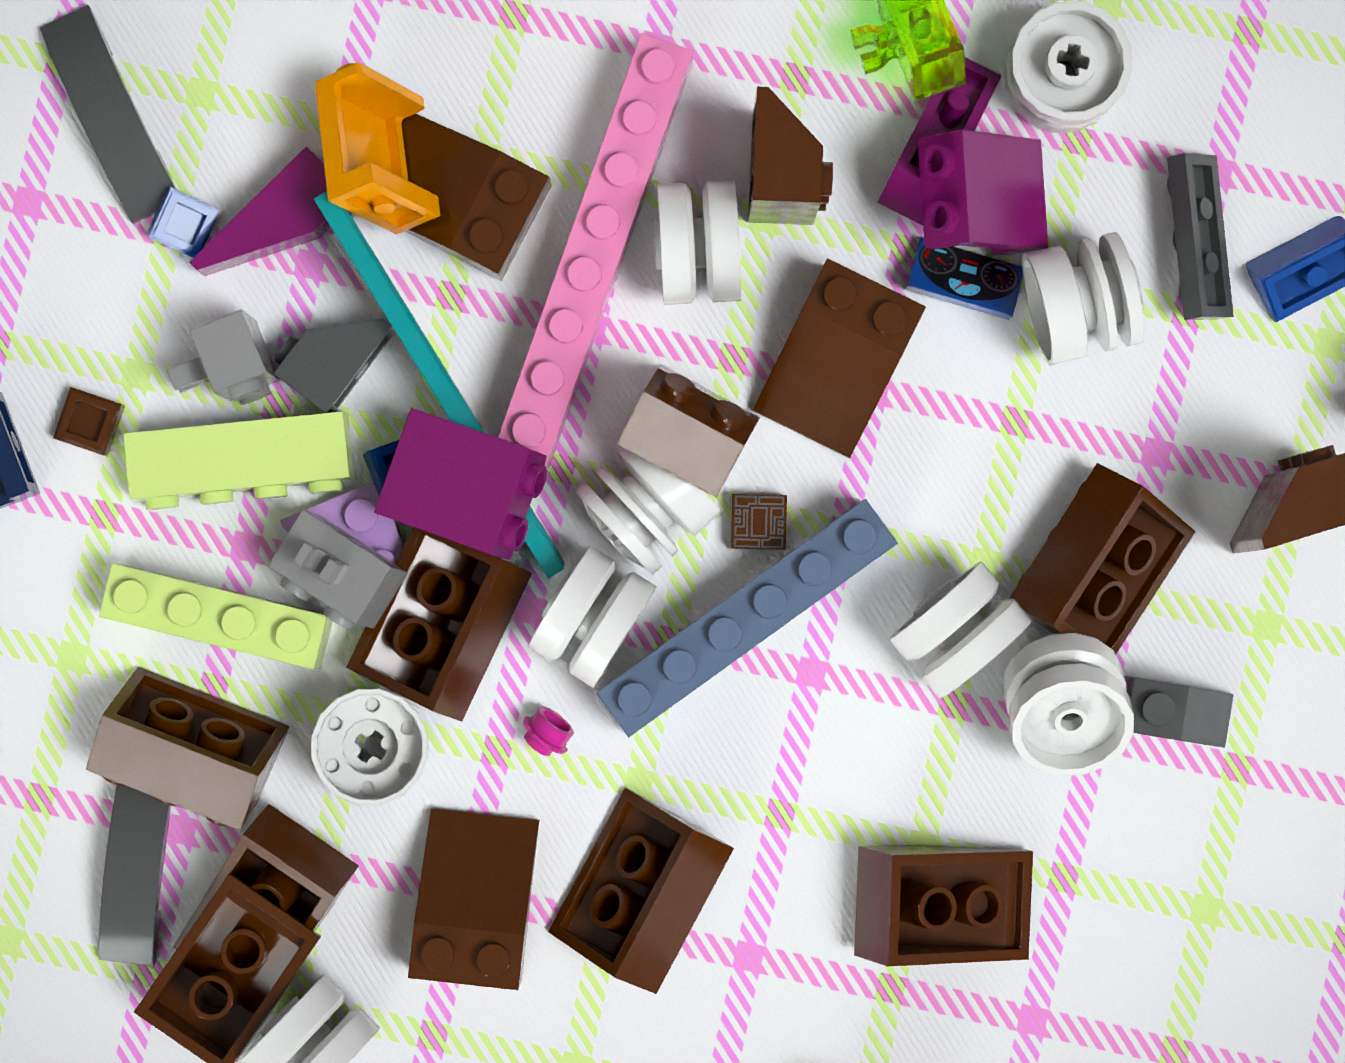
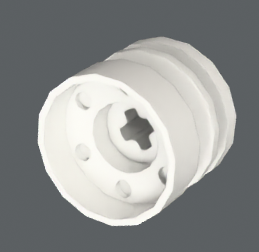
M1117 232L1103 234L1099 237V253L1090 238L1079 241L1077 267H1072L1067 254L1060 245L1025 253L1022 256V273L1027 304L1039 347L1049 366L1086 357L1088 351V331L1093 330L1098 343L1105 352L1113 351L1117 348V332L1126 347L1144 342V300L1135 265L1129 257L1121 236Z
M621 447L617 450V453L629 472L622 481L600 466L595 473L611 490L608 494L600 499L585 482L574 491L581 498L589 520L625 559L627 558L646 568L654 575L662 565L646 548L656 539L673 557L678 552V548L666 530L673 522L688 533L696 536L721 513V510L705 491Z
M357 689L336 698L320 714L311 736V759L320 781L337 797L356 805H382L403 796L419 780L428 758V734L419 713L402 697L382 689ZM375 731L381 733L384 737L380 745L387 750L385 756L382 759L372 756L368 761L362 760L359 757L362 747L356 743L357 738L361 734L370 737Z

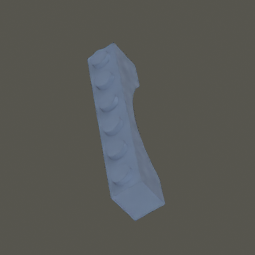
M867 499L862 500L748 584L596 692L629 738L897 545L898 542Z

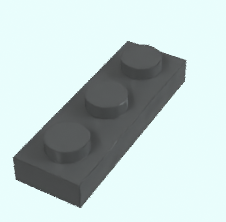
M1184 153L1167 157L1169 173L1167 188L1172 202L1174 220L1173 244L1177 251L1180 277L1179 299L1183 306L1184 320H1218L1234 317L1217 155Z

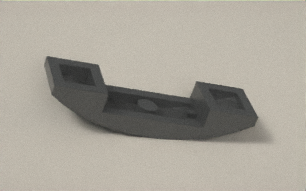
M87 5L40 27V30L85 133L131 222L135 224L156 213L167 187H172L176 190L177 188L160 152L155 148L112 57L113 53L92 8Z
M117 785L114 797L101 896L99 960L154 966L161 911L158 910L171 806L157 801L154 796L128 786Z

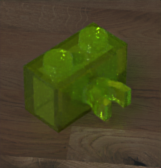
M877 0L878 12L883 25H863L850 30L855 50L866 45L877 47L872 52L860 55L865 75L880 70L890 60L897 58L914 101L966 84L964 47L944 0Z

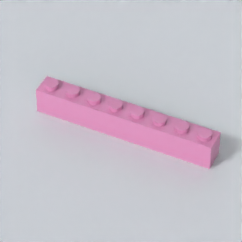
M642 32L498 435L500 439L546 455L547 458L544 466L547 469L550 468L693 64V50Z

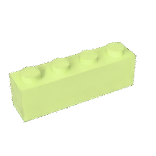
M343 411L123 433L129 499L145 501L146 510L179 507L178 497L200 495L201 505L234 502L233 492L254 490L255 499L280 498L288 496L287 486L309 484L310 494L342 491V481L355 480L349 415Z
M114 563L111 564L99 613L100 618L313 670L322 668L333 621L321 612Z

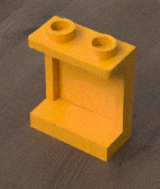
M362 63L345 64L339 67L335 73L315 81L328 201L396 235L439 217L438 196L408 181L401 124L403 119L425 109L423 97Z

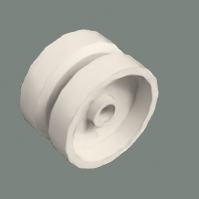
M1083 1L1057 2L1037 11L1020 29L1017 37L1014 39L1004 63L1005 90L1014 110L1032 126L1051 133L1078 132L1098 123L1124 94L1133 71L1132 47L1122 25L1104 9ZM1061 62L1072 65L1075 74L1073 76L1066 75V67Z
M735 180L707 181L702 189V216L693 217L691 190L685 182L657 184L659 219L654 220L656 271L662 270L664 305L691 304L696 296V269H705L707 295L713 303L741 301L740 244Z
M590 546L572 574L568 572L549 600L542 613L545 617L532 637L528 648L549 661H554L562 657L574 637L582 640V643L570 662V674L594 688L657 586L632 572L622 578L611 597L607 596L603 591L615 572V560L595 547Z
M982 561L972 566L954 581L949 580L931 594L912 612L914 615L889 639L907 661L923 657L938 645L942 648L925 665L921 677L939 699L957 689L992 661L1032 621L1014 599L1003 600L984 614L979 612L996 594L999 585L997 578Z
M1078 633L1052 634L1029 643L1011 659L1003 676L1004 698L1010 719L1012 741L1022 760L1037 770L1058 776L1085 775L1108 766L1125 751L1134 734V714L1130 697L1126 692L1123 668L1111 648L1097 638Z
M324 974L301 999L295 996L260 1032L263 1038L239 1063H286L287 1061L289 1063H349L381 1027L360 1008L351 1010L331 1029L325 1022L342 1005L345 992Z

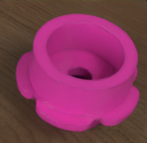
M540 706L533 716L524 717L523 725L527 730L524 739L535 751L544 756H550L552 752L564 754L568 751L566 745L574 735V730L562 716L550 708Z

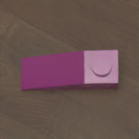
M953 51L877 203L923 226L918 140L921 137L957 130L975 131L1002 75Z
M306 146L189 263L201 274L208 276L320 239L327 231L335 235L314 201V198L327 191L324 163Z

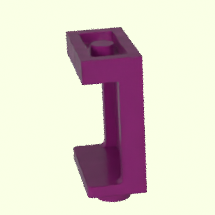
M957 130L921 137L918 140L924 245L926 248L939 249L951 246L991 248L992 255H1010L1048 248L1042 145L1040 139Z
M411 408L374 513L484 553L510 560L513 552L521 548L527 536L528 520L525 518L532 499L540 495L545 485L547 468L544 465L547 457L542 453Z

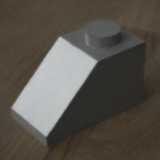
M383 318L307 329L300 338L292 335L283 344L274 359L279 364V367L273 374L325 413L336 412L394 335L395 330Z
M1125 676L1126 692L1130 697L1134 714V733L1225 748L1234 694Z

